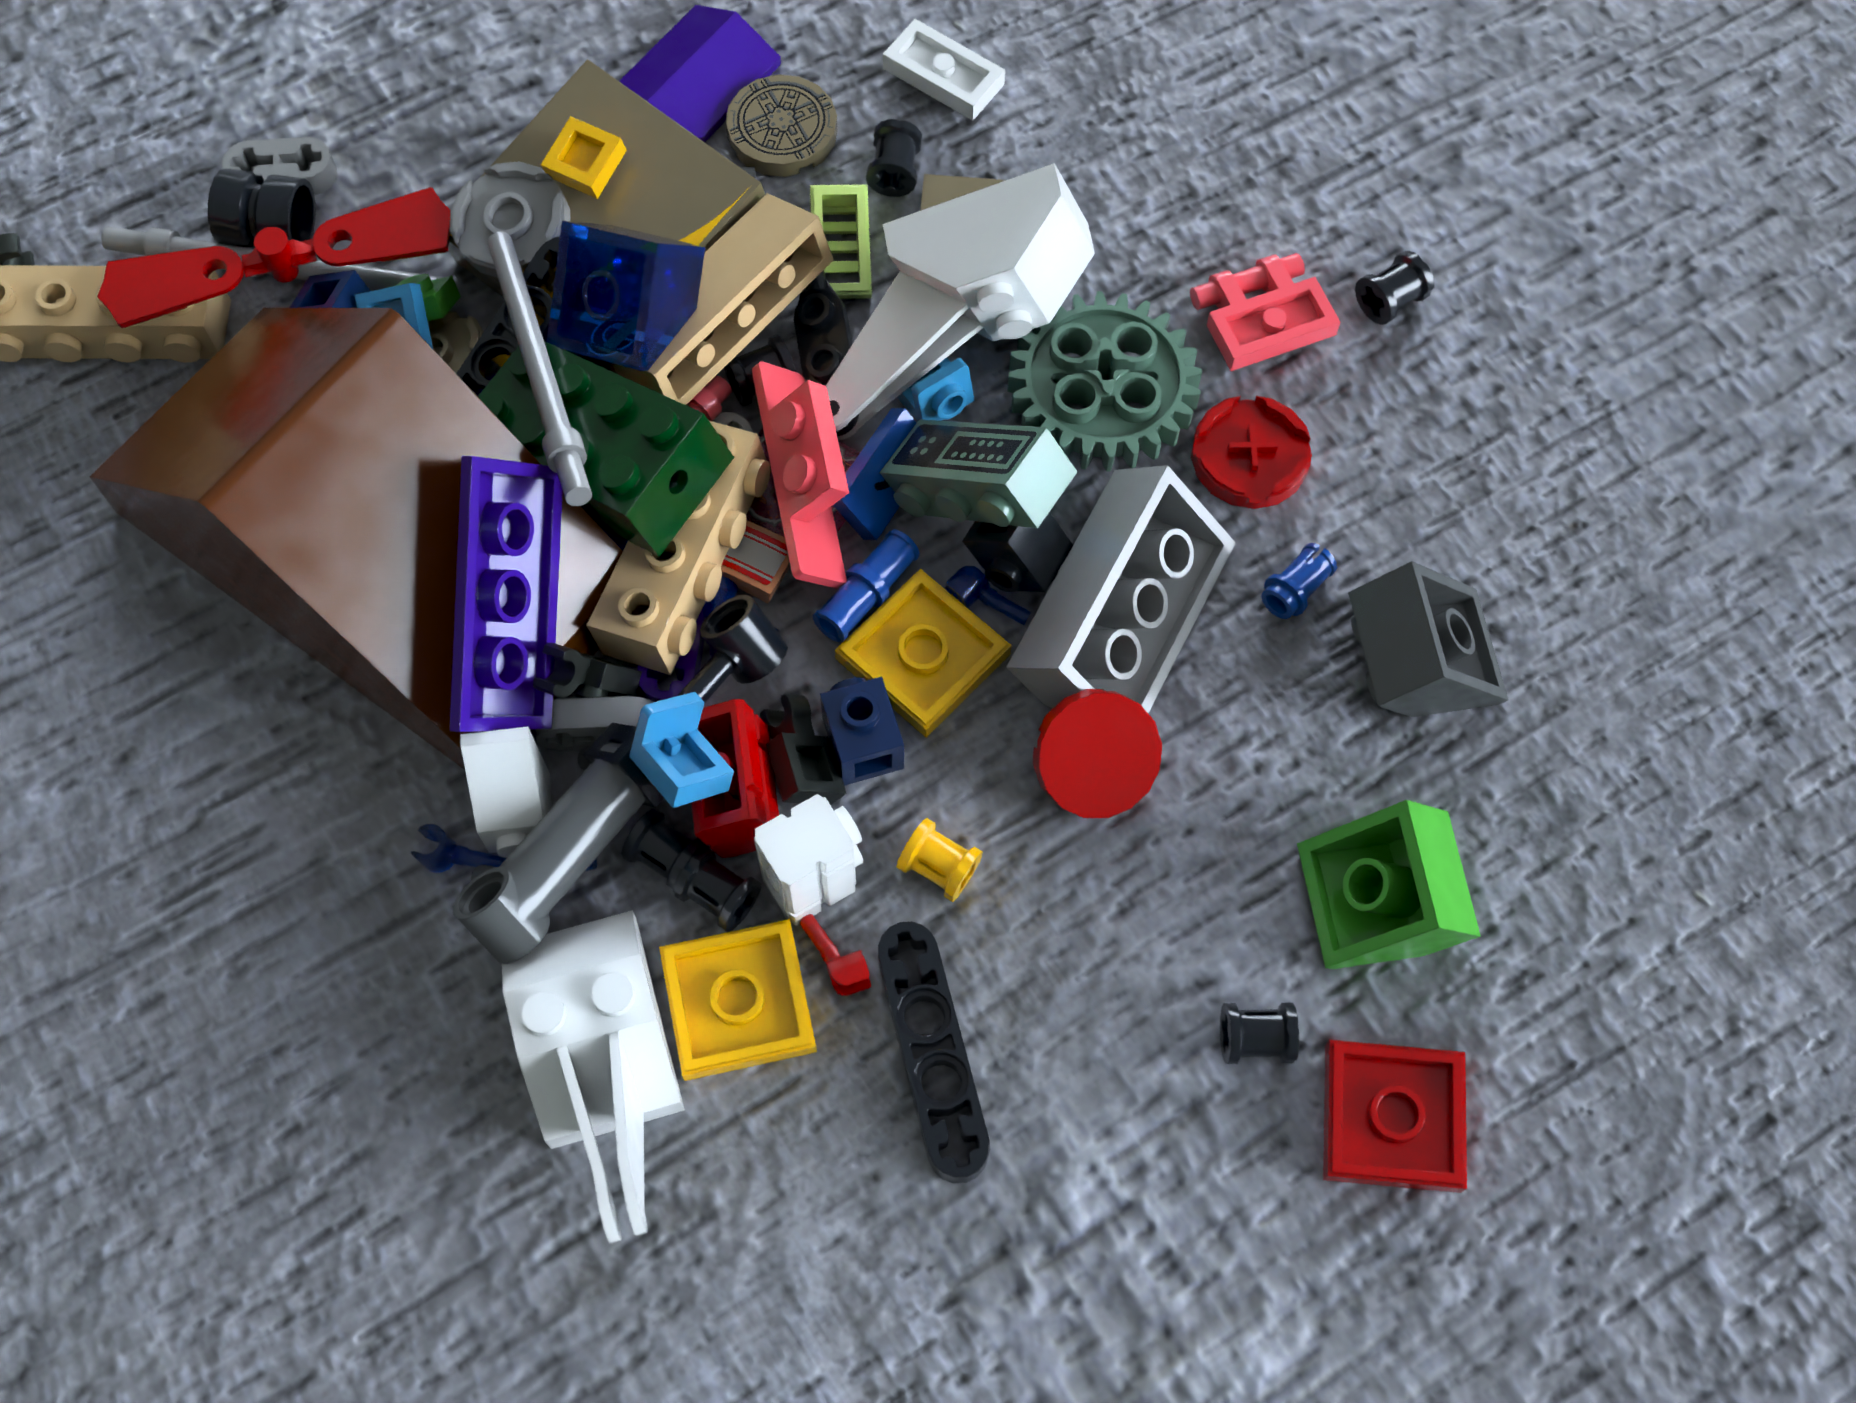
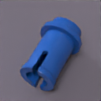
M1317 543L1305 545L1301 553L1281 574L1270 575L1265 580V590L1262 592L1261 598L1265 607L1272 614L1281 619H1288L1292 615H1301L1308 606L1307 599L1337 570V562L1326 548L1313 560L1312 557L1319 550L1320 545Z

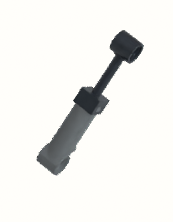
M738 595L717 606L702 623L700 633L711 648V658L678 696L696 692L705 704L730 674L741 684L752 683L771 673L782 662L787 653V644L751 596ZM611 723L591 746L581 749L577 759L580 768L585 771L499 867L487 864L478 865L472 872L471 882L458 895L453 906V915L499 963H511L530 953L541 942L550 925L548 913L642 805L656 808L664 799L661 793L629 757L636 731L635 726Z

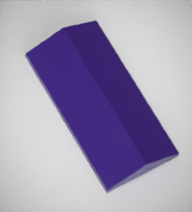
M695 5L619 82L703 142H706L726 122L728 105L739 90L756 79L769 77L781 65V56L736 11Z
M462 456L450 731L478 732L519 727L552 729L553 695L539 691L532 685L534 678H548L553 672L555 665L554 657L542 651L545 644L556 643L563 490L558 473L552 471L547 465L476 456Z

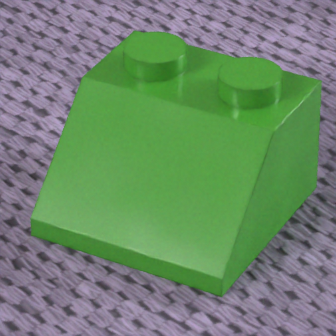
M1404 800L1297 843L1325 968L1338 969L1422 957L1481 937L1448 811Z

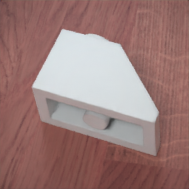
M529 727L460 734L461 751L477 833L489 853L497 852L499 856L505 858L514 851L552 808L550 773Z

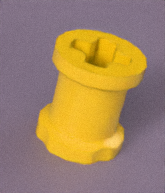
M925 818L906 843L896 867L904 873L910 870L917 872L943 888L944 897L954 902L977 869L983 851L976 847H972L969 850L963 848L937 832L936 823Z

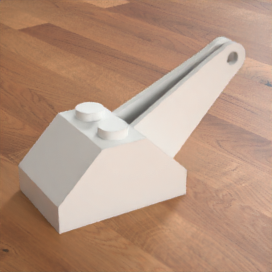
M633 910L548 933L530 953L521 959L511 963H502L503 995L516 1054L544 1141L551 1149L581 1140L584 1141L593 1173L598 1208L609 1243L621 1240L620 1222L595 1136L616 1131L617 1158L623 1194L631 1226L635 1236L647 1233L644 1211V1122L685 1111L638 922Z

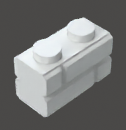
M816 794L791 808L790 817L787 818L781 814L755 829L754 841L762 880L786 920L790 919V922L797 926L806 915L813 914L814 916L821 912L822 903L825 902L831 906L855 892V867L863 863L862 855L856 844L862 841V837L854 820L843 806L833 810L826 797L823 798Z

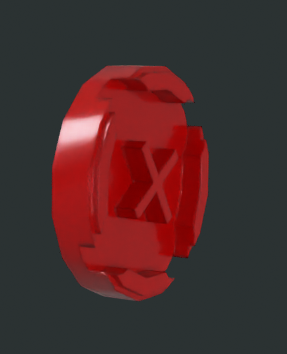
M1241 396L1227 398L1207 410L1195 430L1191 460L1197 478L1212 495L1232 506L1258 509L1278 505L1297 492L1311 466L1312 453L1309 445L1311 438L1307 426L1291 408L1272 398L1256 396L1255 400H1240Z
M1085 689L1063 698L1045 715L1039 727L1041 733L1037 740V748L1034 747L1032 763L1039 784L1058 806L1082 818H1110L1130 810L1150 791L1160 771L1162 742L1156 722L1140 703L1115 691Z

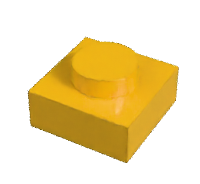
M570 116L541 163L544 172L549 174L553 180L598 199L627 150L620 137Z

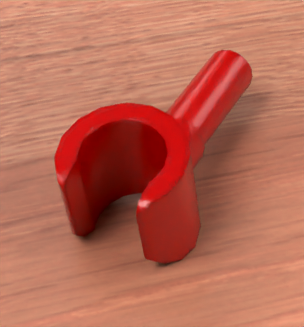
M813 914L803 917L799 924L826 963L835 992L841 996H849L871 988L870 974L862 951L858 950L840 957L836 945L828 937Z

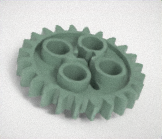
M1097 291L1094 305L1086 306L1083 299L1078 294L1073 295L1070 311H1066L1060 306L1049 324L1031 330V333L1018 338L1017 350L1011 351L1009 366L1011 372L1008 373L1007 391L1013 393L1012 413H1023L1021 426L1047 427L1067 457L1072 451L1080 453L1081 469H1086L1089 466L1093 456L1101 457L1106 471L1112 470L1114 459L1119 456L1123 457L1130 468H1136L1140 450L1153 460H1156L1159 457L1161 441L1174 447L1177 444L1180 429H1189L1193 410L1197 409L1201 390L1197 388H1199L1202 369L1194 367L1197 349L1193 347L1183 348L1187 333L1185 329L1167 332L1170 320L1169 313L1166 312L1155 319L1148 317L1150 302L1147 300L1140 304L1136 310L1128 308L1127 294L1124 293L1120 295L1115 305H1107L1103 292ZM1126 352H1132V353H1136V354H1138V355H1140V356L1133 357V356H1128V355H1126V354H1124V353H1126ZM1074 353V354H1078V355H1080V356H1082V357L1073 358V357H1068V356H1066V355H1064V354ZM1075 403L1081 404L1086 408L1078 410L1066 405ZM1125 403H1140L1145 408H1132Z

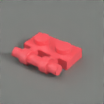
M1294 253L1282 258L1273 254L1258 259L1255 267L1232 274L1229 270L1210 275L1208 283L1190 289V297L1195 309L1200 310L1212 305H1216L1219 308L1209 312L1206 326L1230 371L1337 335L1341 322L1316 277L1294 283L1292 278L1301 276L1305 272L1304 262L1300 254ZM1260 289H1263V291L1266 292L1264 294L1249 299H1246V297L1244 296L1245 294Z

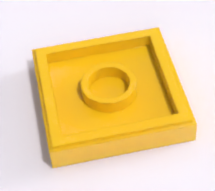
M920 568L835 649V659L855 677L864 678L866 681L882 676L892 709L927 738L1011 655L1012 645Z
M790 919L659 947L680 1068L684 1081L817 1052Z

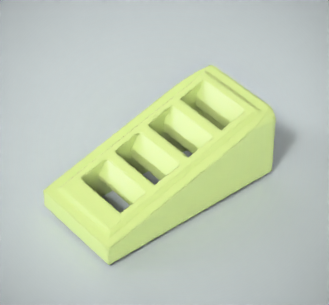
M810 185V212L819 216L824 234H856L857 241H827L831 253H857L858 261H832L824 269V272L858 273L859 283H829L840 299L871 298L868 185ZM855 214L856 221L823 222V215Z

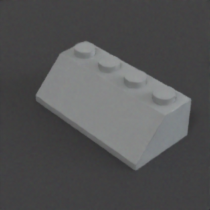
M1168 465L1114 470L1006 668L1035 697L1052 709L1063 698L1085 689H1104L1105 691H1115L1140 703L1149 713L1236 542Z

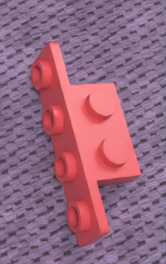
M760 361L751 371L792 575L797 580L837 589L846 583L847 578L832 505L849 494L827 387L810 380L805 382L803 375Z

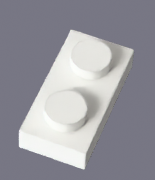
M914 19L883 53L884 70L971 120L977 117L1003 87L1005 81V69L917 19Z

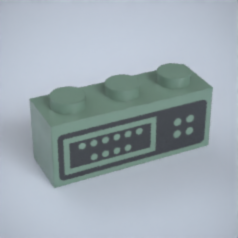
M919 419L879 473L895 492L893 497L896 503L913 516L923 517L925 515L950 518L958 522L968 520L993 523L1000 527L1011 525L1038 529L1078 471L1047 427Z

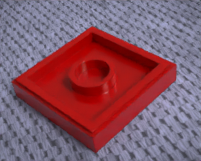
M1329 1040L1325 1045L1323 1180L1455 1193L1465 1191L1467 1189L1465 1052Z

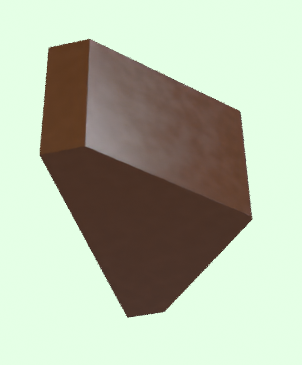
M263 308L116 450L90 478L117 514L465 770L460 734L476 732L450 731L462 456H476L541 464L394 309ZM562 493L556 644L577 650L579 653L594 656L599 647L586 625L623 551L581 506L569 505L565 500L564 493Z

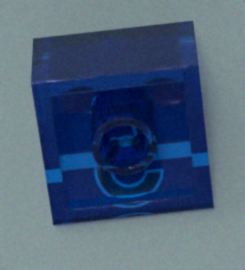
M562 221L547 342L563 350L639 371H648L697 309L705 247L614 225Z

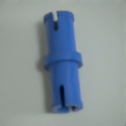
M897 529L890 530L862 564L854 563L845 572L846 583L832 595L820 610L813 614V621L818 629L831 640L843 642L848 637V633L872 607L879 608L890 597V586L913 561L915 562L918 559L920 551L915 542L902 531Z

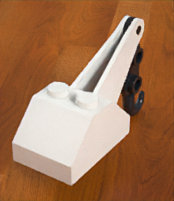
M1055 163L884 223L883 229L888 255L900 272L853 344L846 307L826 280L824 270L800 293L799 302L794 312V326L802 374L805 382L810 380L827 387L838 440H844L854 435L876 413L976 333L994 342L1001 339H1017L1027 335L1032 329L1051 322L1095 254L1088 223Z

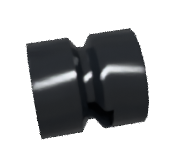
M229 168L221 169L215 175L209 191L208 222L210 232L216 242L241 247L254 246L256 234L267 227L282 229L289 240L304 241L312 239L316 221V202L312 186L305 178L273 174L264 181L262 176L255 175L251 171Z

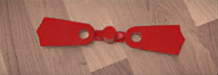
M429 187L327 220L317 228L313 240H289L286 233L278 227L264 228L254 238L255 249L251 253L241 255L242 261L235 251L224 246H211L109 261L106 264L104 280L97 297L111 312L119 327L126 328L226 294L238 286L244 272L245 277L272 273L275 280L282 283L290 282L298 276V266L316 262V255L325 264L341 267L446 253L449 249L451 210L440 200L434 189ZM339 241H351V244L343 250L333 249L334 245ZM218 269L226 270L221 278L208 279L213 271Z

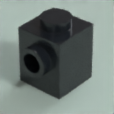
M1050 512L1038 529L1011 525L1000 527L993 523L974 521L962 540L985 570L984 574L987 580L999 590L1010 593L1016 591L1046 592L1073 547L1072 542Z

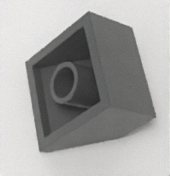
M1411 561L1348 592L1354 613L1351 618L1352 630L1356 639L1363 647L1369 670L1366 674L1367 687L1379 707L1409 717H1418L1494 706L1509 700L1476 588Z

